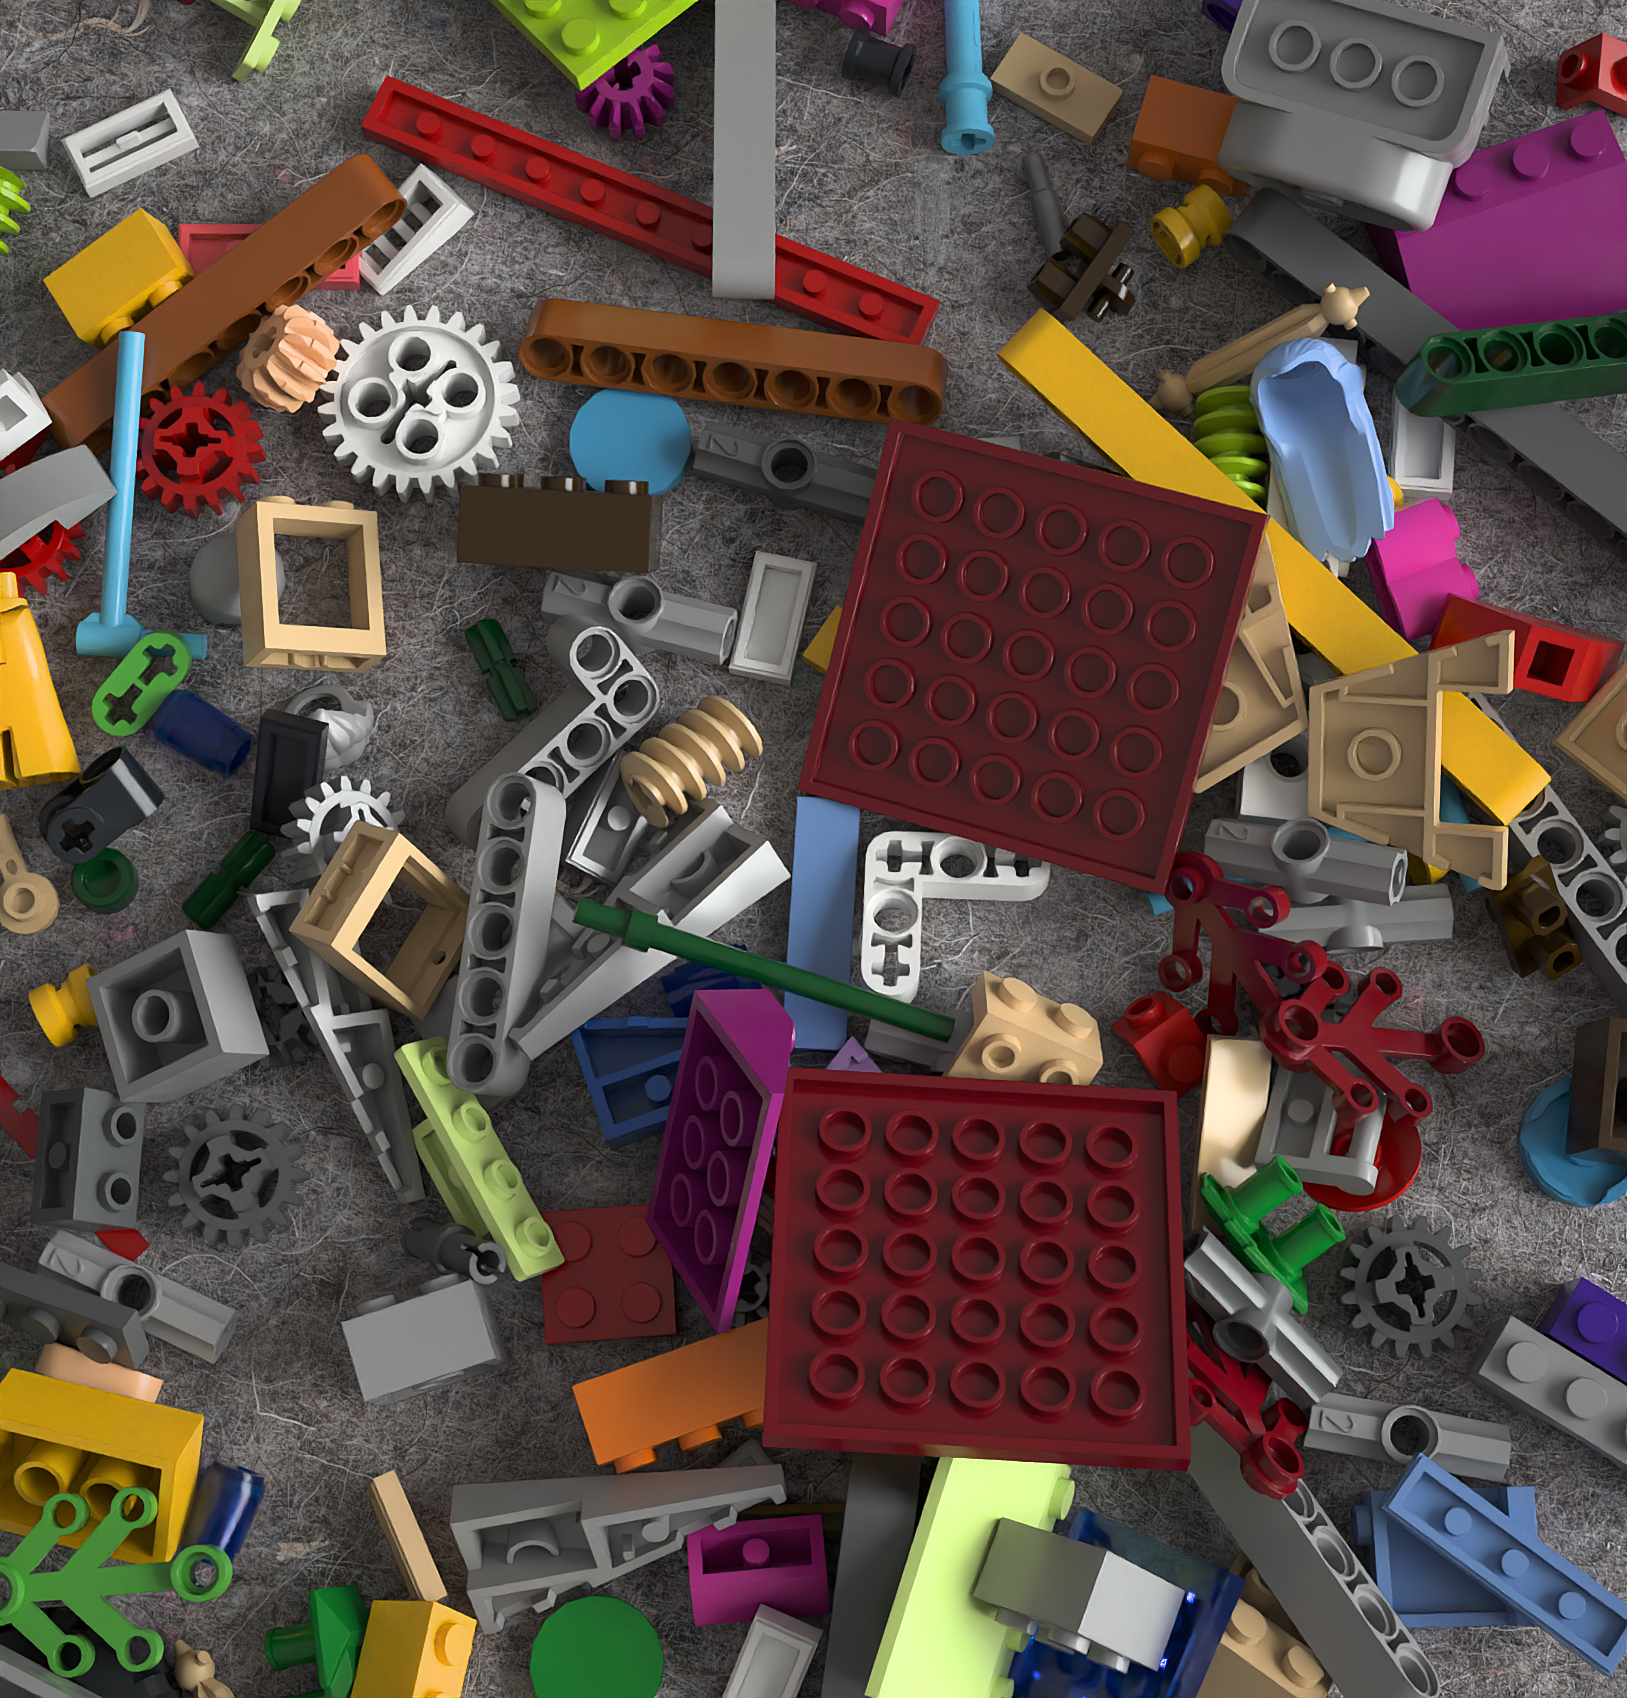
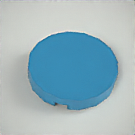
M607 388L594 394L578 410L570 428L569 454L578 476L586 478V487L589 490L604 491L605 480L649 481L648 494H664L670 488L672 491L683 480L691 462V429L682 408L667 395Z
M1572 1078L1562 1079L1536 1095L1522 1115L1517 1138L1522 1166L1535 1186L1557 1202L1580 1208L1609 1204L1627 1193V1167L1565 1156Z

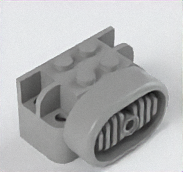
M1243 0L1222 60L1221 73L1223 81L1236 99V103L1217 156V163L1226 174L1260 190L1262 188H1272L1299 203L1388 229L1411 233L1427 231L1434 223L1452 169L1461 166L1470 158L1477 145L1481 130H1484L1490 117L1488 111L1499 79L1507 80L1511 65L1502 34L1381 0Z

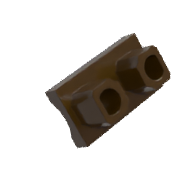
M1085 212L1081 213L1071 222L1059 240L1060 244L1083 261L1078 269L1072 274L1051 257L1037 270L1026 288L1041 304L1049 309L1047 312L1061 324L1065 320L1073 321L1090 296L1094 300L1086 310V314L1095 322L1100 323L1109 310L1122 315L1128 314L1136 302L1134 295L1126 287L1134 275V271L1126 264L1119 263L1111 276L1107 272L1133 237L1135 231L1122 220L1109 228Z
M1537 855L1529 860L1525 869L1517 876L1507 874V885L1502 890H1491L1485 887L1487 893L1485 907L1488 916L1498 926L1512 970L1522 979L1539 970L1549 980H1556L1581 963L1582 957L1578 945L1573 939L1564 900L1559 894L1551 865L1542 856Z

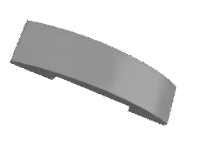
M85 444L42 458L0 480V560L54 520H57L69 530L118 493L91 449Z

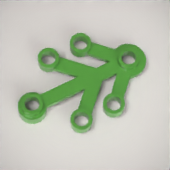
M127 1487L120 1490L114 1496L109 1514L60 1571L33 1573L62 1535H72L80 1532L89 1521L90 1508L87 1501L81 1495L76 1493H59L49 1498L45 1503L42 1518L10 1556L0 1555V1577L7 1580L10 1585L9 1598L6 1602L0 1604V1626L11 1623L47 1656L48 1665L57 1676L62 1678L80 1676L86 1673L95 1661L96 1653L92 1641L82 1634L65 1635L34 1603L61 1600L116 1650L117 1659L123 1668L131 1672L145 1671L155 1667L163 1656L164 1644L161 1636L150 1628H136L102 1596L176 1590L179 1596L187 1601H209L222 1595L230 1585L232 1564L228 1555L221 1548L211 1544H201L184 1549L177 1555L175 1561L101 1567L133 1529L146 1527L154 1520L157 1514L158 1503L155 1495L150 1490L144 1487ZM133 1494L139 1496L144 1503V1513L137 1521L128 1519L124 1512V1504L128 1497ZM64 1501L72 1503L76 1510V1518L69 1527L62 1526L56 1517L57 1508ZM203 1559L210 1560L216 1568V1577L208 1586L200 1584L195 1577V1568ZM137 1636L146 1639L150 1645V1655L144 1663L136 1662L130 1654L131 1642ZM69 1642L76 1644L81 1650V1661L75 1669L65 1666L61 1657L64 1646Z

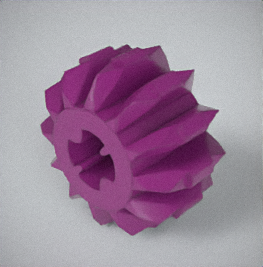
M657 44L641 50L640 45L584 90H578L577 94H575L577 108L581 113H588V123L594 132L609 125L610 136L616 142L623 135L625 129H633V134L639 140H642L645 135L644 124L649 123L662 128L663 123L666 121L664 109L674 108L676 94L675 89L671 87L673 82H675L674 69L670 63L663 62L662 51L658 48ZM629 85L631 87L629 90L620 91L621 86Z

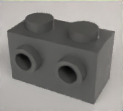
M87 1087L42 1092L30 1223L87 1232L135 1229L136 1213L139 1204L142 1143L145 1136L144 1118L146 1102H121L118 1093Z

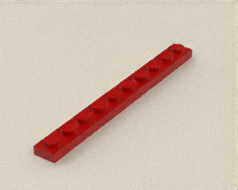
M386 75L361 124L364 137L712 279V207ZM775 233L774 299L761 300L849 336L923 346L939 311L940 300Z

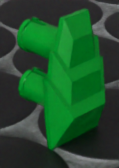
M1280 1155L1274 1156L1271 1159L1272 1161L1235 1188L1228 1185L1224 1187L1210 1173H1202L1200 1175V1193L1206 1210L1227 1236L1232 1254L1250 1273H1264L1279 1280L1292 1294V1309L1302 1315L1308 1312L1307 1274L1302 1268L1334 1244L1346 1238L1344 1236L1346 1235L1338 1219L1325 1205L1319 1203L1311 1212L1278 1236L1270 1232L1260 1219L1291 1196L1303 1190V1184L1299 1176Z
M355 1584L309 1591L311 1621L269 1629L265 1635L264 1650L266 1659L274 1671L287 1670L292 1666L316 1662L321 1689L295 1696H282L280 1698H350L370 1614Z

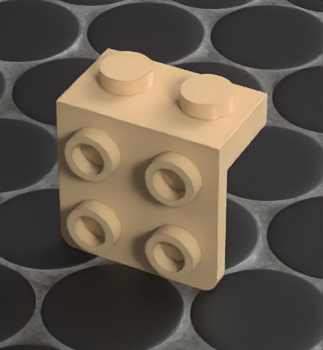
M984 970L971 990L974 1026L941 1077L1089 1086L1103 1065L1097 1020L1093 1019L1087 1011L1075 1004L1063 1003L1061 1005L1037 994L1029 985L1019 979L1012 977L1003 979Z

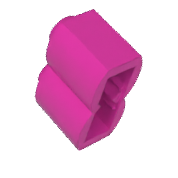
M1422 496L1394 507V528L1390 531H1385V538L1381 541L1371 537L1370 547L1363 557L1374 582L1377 601L1385 623L1407 643L1434 633L1448 592L1474 600L1479 598V587L1473 571L1466 563L1460 564L1457 558L1454 543L1455 540L1460 538L1457 519L1452 509L1447 504L1441 505L1437 497Z

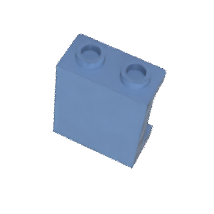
M1534 1486L1470 1488L1538 1538ZM1389 1490L1360 1491L1361 1505H1353L1351 1509V1530L1354 1545L1364 1546L1366 1572L1406 1628L1498 1625L1536 1626L1379 1510L1378 1506Z

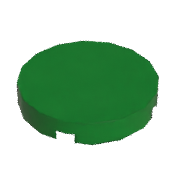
M590 1595L565 1603L544 1621L532 1644L529 1672L537 1698H655L662 1685L665 1655L657 1629L641 1610L619 1597Z

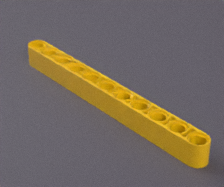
M1039 308L996 354L998 359L1017 379L1123 477L1267 514L1044 309ZM1270 517L1266 533L1269 537L1289 630L1335 674L1340 677L1419 654ZM1443 691L1441 772L1492 819L1502 826H1507L1551 781V777L1527 752L1463 693Z

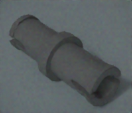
M419 1216L413 1218L410 1223L414 1227L421 1229L420 1233L407 1227L402 1232L401 1241L405 1252L413 1258L428 1261L432 1268L442 1275L458 1273L459 1276L463 1275L479 1284L488 1285L498 1280V1278L493 1273L485 1271L487 1267L503 1273L507 1260L502 1246L496 1242L478 1238L474 1231L459 1223L443 1225L429 1217Z

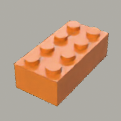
M768 1317L730 1330V1333H720L573 1385L572 1389L597 1465L606 1468L615 1466L617 1474H630L660 1463L657 1450L679 1443L681 1450L689 1453L723 1440L720 1428L744 1420L748 1431L763 1427Z

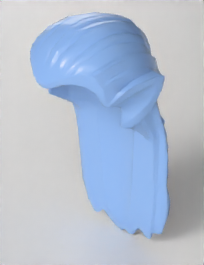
M1301 338L1283 342L1271 349L1254 368L1250 382L1251 396L1249 400L1256 414L1260 431L1263 432L1281 492L1290 533L1320 563L1325 560L1328 552L1341 562H1354L1356 557L1363 558L1366 555L1371 544V537L1381 541L1385 538V531H1390L1394 528L1392 491L1388 482L1372 416L1362 392V369L1357 365L1348 363L1338 349L1324 341L1313 338Z

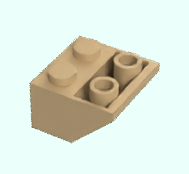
M1244 1551L1237 1557L1185 1635L1165 1674L1167 1679L1194 1698H1326L1333 1682Z

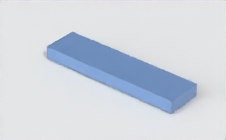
M797 796L787 964L850 984L860 808L826 798ZM785 991L784 1010L792 1018L795 1026V1045L793 1051L838 1054L847 1040L848 1011Z
M1416 1452L1378 1506V1509L1599 1673L1610 1677L1627 1652V1604L1424 1454Z

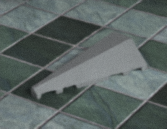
M685 793L684 797L688 806L687 811L680 816L669 833L666 831H657L648 843L652 851L650 859L634 876H624L603 905L628 913L634 907L658 915L659 923L706 937L790 878L791 875L768 840L733 823L721 804L707 797L702 800H695ZM586 927L572 946V951L576 957L574 963L560 982L556 979L547 980L539 991L544 1004L533 1019L523 1028L513 1027L508 1037L527 1058L533 1060L673 961L677 956L650 947L647 953H643L620 945L622 938Z
M308 888L255 894L248 897L249 905L400 1203L406 1204L426 1199L400 1068L394 1057L396 1048L388 1009L372 1010L371 1000L367 994L288 931L309 897ZM357 940L352 950L362 957L359 941Z
M781 1464L462 1484L453 1486L450 1526L468 1569L467 1594L483 1634L486 1635L502 1630L505 1618L531 1606L537 1613L553 1607L556 1595L586 1581L595 1588L681 1549L685 1536L713 1524L718 1531L735 1524L738 1512L771 1498L778 1505L787 1500L786 1485Z

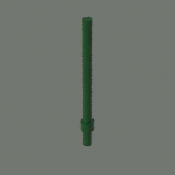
M580 897L574 912L572 923L622 938L620 945L643 953H647L650 947L944 1043H948L953 1033L955 1018L659 923L658 915L634 907L628 913Z

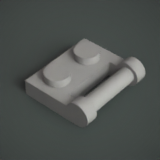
M1334 1057L1354 1078H1362L1374 1087L1378 1095L1379 1104L1373 1113L1361 1122L1355 1123L1348 1157L1330 1155L1339 1118L1332 1104L1334 1091L1312 1071L1301 1074L1294 1073L1279 1065L1254 1161L1256 1170H1260L1272 1161L1271 1159L1274 1156L1280 1155L1291 1165L1302 1182L1337 1186L1342 1191L1353 1195L1365 1196L1373 1193L1378 1175V1170L1373 1163L1388 1096L1349 1059Z

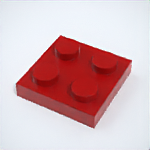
M649 1204L539 1212L552 1230L554 1240L564 1256V1263L551 1271L541 1274L546 1345L678 1336L674 1265L646 1223Z

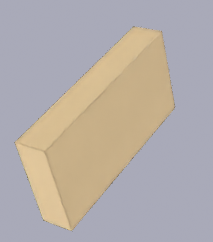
M395 1469L372 1479L366 1493L412 1601L440 1602L448 1594Z

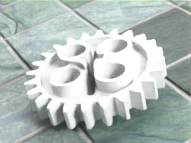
M412 305L406 306L404 322L395 323L392 316L387 311L381 312L383 329L375 332L369 325L362 322L359 324V328L364 341L359 345L346 339L340 341L347 360H337L336 367L330 371L337 381H326L327 385L319 387L323 398L330 401L317 407L319 416L323 423L332 424L322 431L329 446H339L334 455L341 467L353 464L351 474L356 483L361 484L374 475L372 485L378 496L382 497L391 485L395 484L401 502L407 503L413 488H421L427 503H432L435 496V486L443 484L452 497L458 496L456 479L464 476L472 484H477L478 473L476 466L479 463L497 469L499 466L492 447L511 448L512 446L510 434L502 428L519 425L520 421L517 410L508 406L520 401L517 385L508 383L515 377L511 361L499 362L504 356L501 344L498 340L485 344L487 336L482 324L475 325L465 333V321L461 312L457 311L447 324L442 323L438 306L432 305L425 320L417 319ZM425 355L430 358L427 365L420 370L406 371L402 369L404 362L412 356ZM447 365H456V368L449 369L443 374V370ZM465 390L478 394L474 402L468 406L460 408L448 404L451 397L457 392ZM384 400L390 403L387 411L380 416L366 417L362 415L365 407L373 401ZM414 400L420 404H424L428 400H430V404L425 408L417 403L414 404L411 408L409 407V404ZM395 435V439L390 444L382 443L384 439ZM432 436L438 439L435 447L429 452L416 454L409 451L412 442L419 437Z

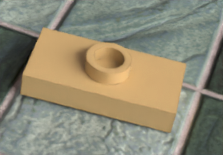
M1023 32L1019 34L990 78L993 91L1091 147L1121 103L1124 90Z

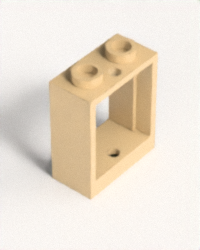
M267 496L257 500L236 521L244 666L351 673L366 672L386 656L377 511L356 510L352 503L345 501H329L318 506L295 504L294 499L287 496ZM274 534L346 540L352 629L279 624Z
M356 820L288 931L380 1006L423 1021L462 955L470 896L400 833ZM397 876L428 904L383 976L354 952L352 948ZM443 956H446L445 959H444V961H443L442 963L438 964L439 960H440Z

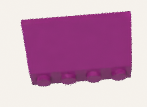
M1603 108L1473 152L1465 163L1452 169L1434 223L1427 231L1420 233L1403 232L1364 222L1385 273L1461 331L1615 314L1627 310V161Z
M769 989L694 990L646 1216V1223L717 1334L730 1333L784 1098L789 1057L795 1045L794 1021Z

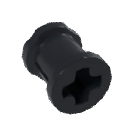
M858 26L847 48L841 77L852 81L855 77L865 79L888 88L890 96L899 98L909 80L917 47L906 43L903 47L871 37L869 29Z

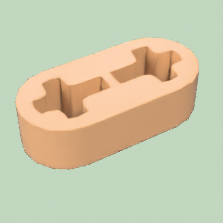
M57 1342L44 1344L34 1370L52 1378L153 1403L156 1402L164 1381L113 1362L108 1364L97 1363L86 1357L80 1350Z

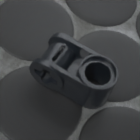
M116 746L94 760L84 770L82 775L45 803L38 817L39 831L53 854L59 859L72 864L86 863L95 858L128 829L147 819L161 805L165 798V793L125 746ZM69 819L80 825L82 832L74 838L69 833L64 832L61 827Z

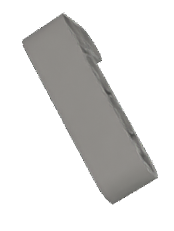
M575 612L561 616L549 628L546 638L547 651L551 659L572 685L457 790L447 803L445 823L449 831L476 853L480 832V824L478 822L482 818L484 798L488 787L495 778L508 772L525 774L531 768L537 767L536 779L554 786L562 793L563 798L566 799L644 726L657 711L660 697L659 689L654 679L616 633L587 615ZM592 635L591 649L584 657L577 659L576 651L578 645L584 638ZM628 680L629 688L627 694L621 701L614 704L613 697L616 689L620 684ZM583 723V732L579 740L573 745L567 746L569 733L574 727ZM531 795L527 796L522 803L520 809L521 818L529 811Z

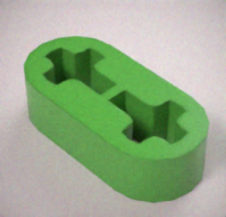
M160 629L150 632L137 642L97 690L92 699L91 712L94 721L101 730L112 736L124 737L134 734L150 720L187 676L192 666L193 654L185 638L173 630ZM166 644L171 645L176 650L172 657V662L178 669L173 673L165 668L150 682L142 675L153 660L152 655L147 651L149 645L158 650ZM135 684L143 691L131 707L138 715L136 720L128 716H124L119 721L114 720L109 715L113 708L112 702L107 699L109 693L116 697H121Z

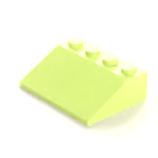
M939 1458L864 1695L871 1698H1012L1014 1680L1007 1678L1015 1651L1022 1653L1027 1647L1031 1636L994 1621L998 1608L974 1597L973 1594L1002 1517L1052 1532L1056 1519H1065L1071 1507L1075 1491V1482L1068 1479L1072 1467L1066 1464Z

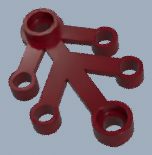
M1184 851L1176 855L1166 894L1164 895L1166 900L1175 909L1172 954L1160 961L1158 967L1159 978L1162 984L1173 992H1182L1200 982L1203 976V966L1197 956L1202 924L1213 940L1207 1008L1199 1011L1194 1021L1206 1041L1207 1034L1234 1037L1239 1028L1238 1018L1234 1012L1237 978L1259 1012L1262 1013L1272 1003L1285 1000L1259 961L1282 967L1285 976L1289 980L1297 984H1305L1325 972L1327 956L1324 949L1312 940H1302L1296 943L1235 926L1222 907L1243 910L1248 920L1254 926L1262 929L1270 928L1284 921L1290 913V900L1283 889L1276 885H1266L1259 888L1226 879L1218 863L1210 856L1199 852ZM1186 877L1190 880L1193 891L1188 887ZM1262 897L1271 903L1273 908L1272 916L1264 911ZM1299 952L1307 957L1310 963L1309 971L1300 965L1298 959ZM1176 962L1181 964L1184 968L1186 974L1185 979L1181 978L1176 970ZM1211 1016L1219 1021L1221 1033L1213 1028ZM1275 1057L1280 1066L1294 1073L1301 1074L1311 1071L1304 1063L1289 1064Z
M1327 961V968L1321 976L1304 984L1305 991L1299 999L1274 1002L1261 1013L1258 1028L1261 1039L1267 1049L1283 1062L1289 1064L1304 1063L1334 1091L1332 1095L1333 1107L1336 1113L1349 1123H1359L1373 1113L1379 1104L1378 1095L1368 1081L1359 1077L1354 1078L1327 1050L1341 1052L1388 1096L1386 1101L1388 1114L1395 1123L1404 1128H1413L1427 1118L1433 1109L1432 1100L1423 1087L1408 1081L1383 1056L1427 1060L1430 1066L1439 1073L1461 1074L1477 1063L1485 1053L1484 1039L1479 1030L1470 1021L1458 1016L1447 1018L1430 1033L1370 1027L1382 1011L1386 1010L1402 996L1403 988L1400 979L1393 971L1385 967L1374 968L1358 982L1357 992L1359 996L1339 1023L1322 1022L1320 1017L1324 1008L1332 1005L1348 991L1350 985L1348 975L1344 969L1332 961ZM1352 1096L1358 1101L1359 1105L1353 1100Z
M1185 1290L1186 1319L1191 1322H1197L1211 1356L1210 1359L1192 1341V1338L1186 1331L1188 1369L1197 1377L1188 1379L1190 1425L1198 1426L1203 1421H1206L1239 1454L1241 1460L1240 1470L1246 1483L1259 1494L1283 1500L1296 1490L1297 1480L1304 1474V1464L1294 1446V1442L1298 1436L1307 1430L1305 1415L1293 1401L1287 1398H1280L1263 1411L1260 1416L1259 1410L1274 1380L1257 1363L1241 1362L1230 1357L1219 1348L1214 1341L1212 1333L1216 1321ZM1215 1396L1234 1413L1235 1418L1216 1401Z

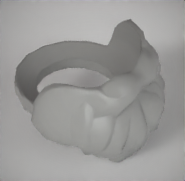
M321 684L307 688L296 695L286 706L285 712L298 715V712L305 704L321 697H330L340 702L342 711L319 708L307 717L329 723L324 773H328L360 758L372 734L374 713L372 703L354 700L347 690L336 685Z

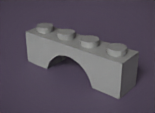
M1512 1315L1496 1320L1463 1378L1516 1411L1548 1423L1585 1443L1627 1473V1386Z

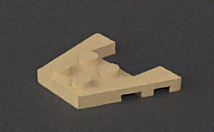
M1267 533L1265 534L1244 610L1245 618L1241 621L1195 788V793L1197 794L1309 728L1308 709Z
M1502 630L1312 685L1309 688L1307 816L1379 845L1386 846L1389 844L1396 848L1406 849V852L1423 858V862L1444 871L1449 868L1478 880L1477 884L1491 890H1502L1507 885L1508 827L1446 823L1439 820L1443 691L1509 694L1513 690L1515 630Z

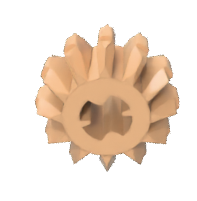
M297 304L291 307L281 305L275 309L271 317H262L257 330L249 333L250 340L247 346L239 352V358L242 361L237 366L236 377L242 381L241 387L251 394L250 397L264 407L268 408L270 406L278 413L284 410L294 413L300 409L304 401L310 403L314 400L315 392L321 385H327L325 378L328 372L336 367L337 360L334 358V355L338 351L340 342L333 336V330L324 324L325 321L312 311H305Z

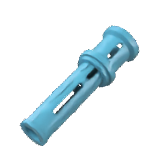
M943 0L947 76L943 78L938 88L940 102L946 106V128L942 130L940 135L941 145L944 150L956 155L979 154L993 147L995 143V132L988 125L987 103L993 96V88L988 77L982 73L979 0Z

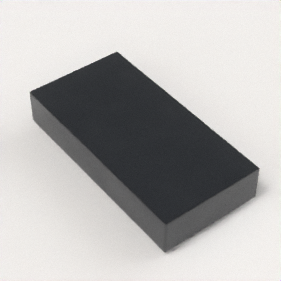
M270 708L262 714L259 725L249 829L291 839L281 832V827L297 820L289 810L291 803L305 798L304 790L323 782L329 723Z

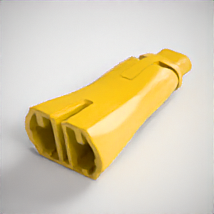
M2 572L0 573V791L69 781L79 777L81 769L53 686L40 634L27 600L18 597L15 573Z

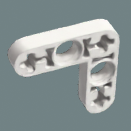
M891 831L878 835L868 845L866 852L861 988L909 1004L915 998L920 977L922 898L995 901L1032 900L1040 896L1047 888L1051 863L948 833ZM959 854L971 859L976 869L967 877L955 878L944 873L940 863L950 855ZM922 855H930L929 875H921ZM888 856H901L902 865L900 872L888 871ZM987 858H995L994 877H986ZM1015 861H1027V866L1030 870L1028 877L1016 876ZM893 907L904 911L909 916L910 923L900 931L890 932L878 927L874 917L879 911ZM885 952H897L898 979L896 986L883 985L882 975L884 973Z

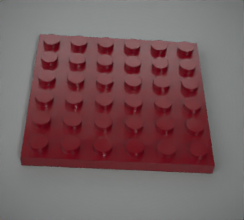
M891 417L797 790L1164 896L1180 847L1271 515Z
M788 1067L785 1093L777 1124L762 1447L1187 1471L1191 1462L1177 1091Z

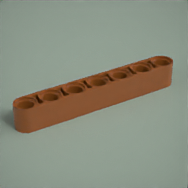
M358 154L341 163L127 330L145 334L139 417L149 418L154 414L148 402L151 398L161 401L164 405L171 400L170 387L177 385L182 392L250 339L249 333L257 330L262 317H271L275 309L281 305L292 306L400 220L406 211L407 200L368 154ZM119 337L40 400L52 421L45 428L63 451L85 444L97 458L112 447Z
M560 298L545 299L533 307L518 353L520 363L526 371L535 377L545 380L889 424L891 417L925 426L933 424L939 418L943 408L948 377V365L943 355L933 348L922 345Z

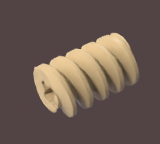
M710 695L700 700L697 710L691 709L682 713L678 724L671 723L664 726L658 738L653 737L645 740L641 744L639 752L634 751L623 756L620 762V775L630 799L640 814L651 825L657 828H664L668 824V819L662 806L665 805L675 814L682 815L687 811L688 807L682 791H685L695 800L704 799L707 790L701 777H704L714 786H721L726 780L721 762L731 771L740 772L745 766L740 748L750 757L758 758L763 751L762 740L754 726L739 709L722 697Z

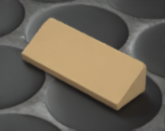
M1207 1034L1187 1221L1189 1232L1204 1225L1213 1235L1226 1236L1206 1210L1200 1193V1175L1202 1173H1210L1224 1187L1228 1185L1235 1188L1257 1172L1254 1161L1266 1117L1272 1053L1267 1049L1262 1039Z

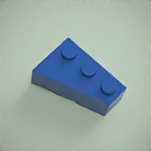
M627 1016V1018L589 1019L570 1033L605 1140L612 1151L664 1133L689 1017L648 1018V1016Z

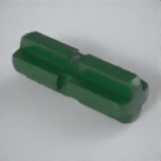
M485 618L467 628L465 638L482 674L489 673L490 675L486 683L503 720L506 722H518L536 712L537 703L520 666L516 668L512 666L516 658L499 621Z
M253 830L247 831L218 863L221 866L219 872L215 874L211 871L182 903L181 909L184 914L199 927L205 930L210 929L239 897L236 892L242 885L247 888L275 857L276 851L274 847L259 833Z

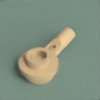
M0 814V871L4 879L3 884L0 886V923L14 934L23 936L39 934L50 927L57 917L60 905L58 892L49 880L39 874L28 872L6 814Z

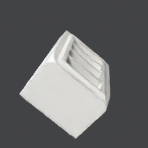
M420 164L398 188V191L407 200V208L400 220L388 230L390 231L393 228L407 244L399 251L386 238L385 234L388 232L386 231L362 250V257L359 256L360 274L381 295L386 294L457 233L475 214L436 173L423 164ZM430 196L441 206L434 214L422 204ZM411 212L424 224L417 233L403 220ZM373 244L391 260L384 269L366 253V250Z

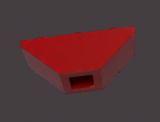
M1448 592L1428 651L1502 630H1515L1513 687L1567 702H1589L1615 673L1625 643L1618 639Z

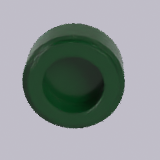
M105 848L95 858L86 863L75 864L71 873V887L75 897L91 911L99 914H113L125 909L134 900L139 888V875L134 864L125 855L117 850Z

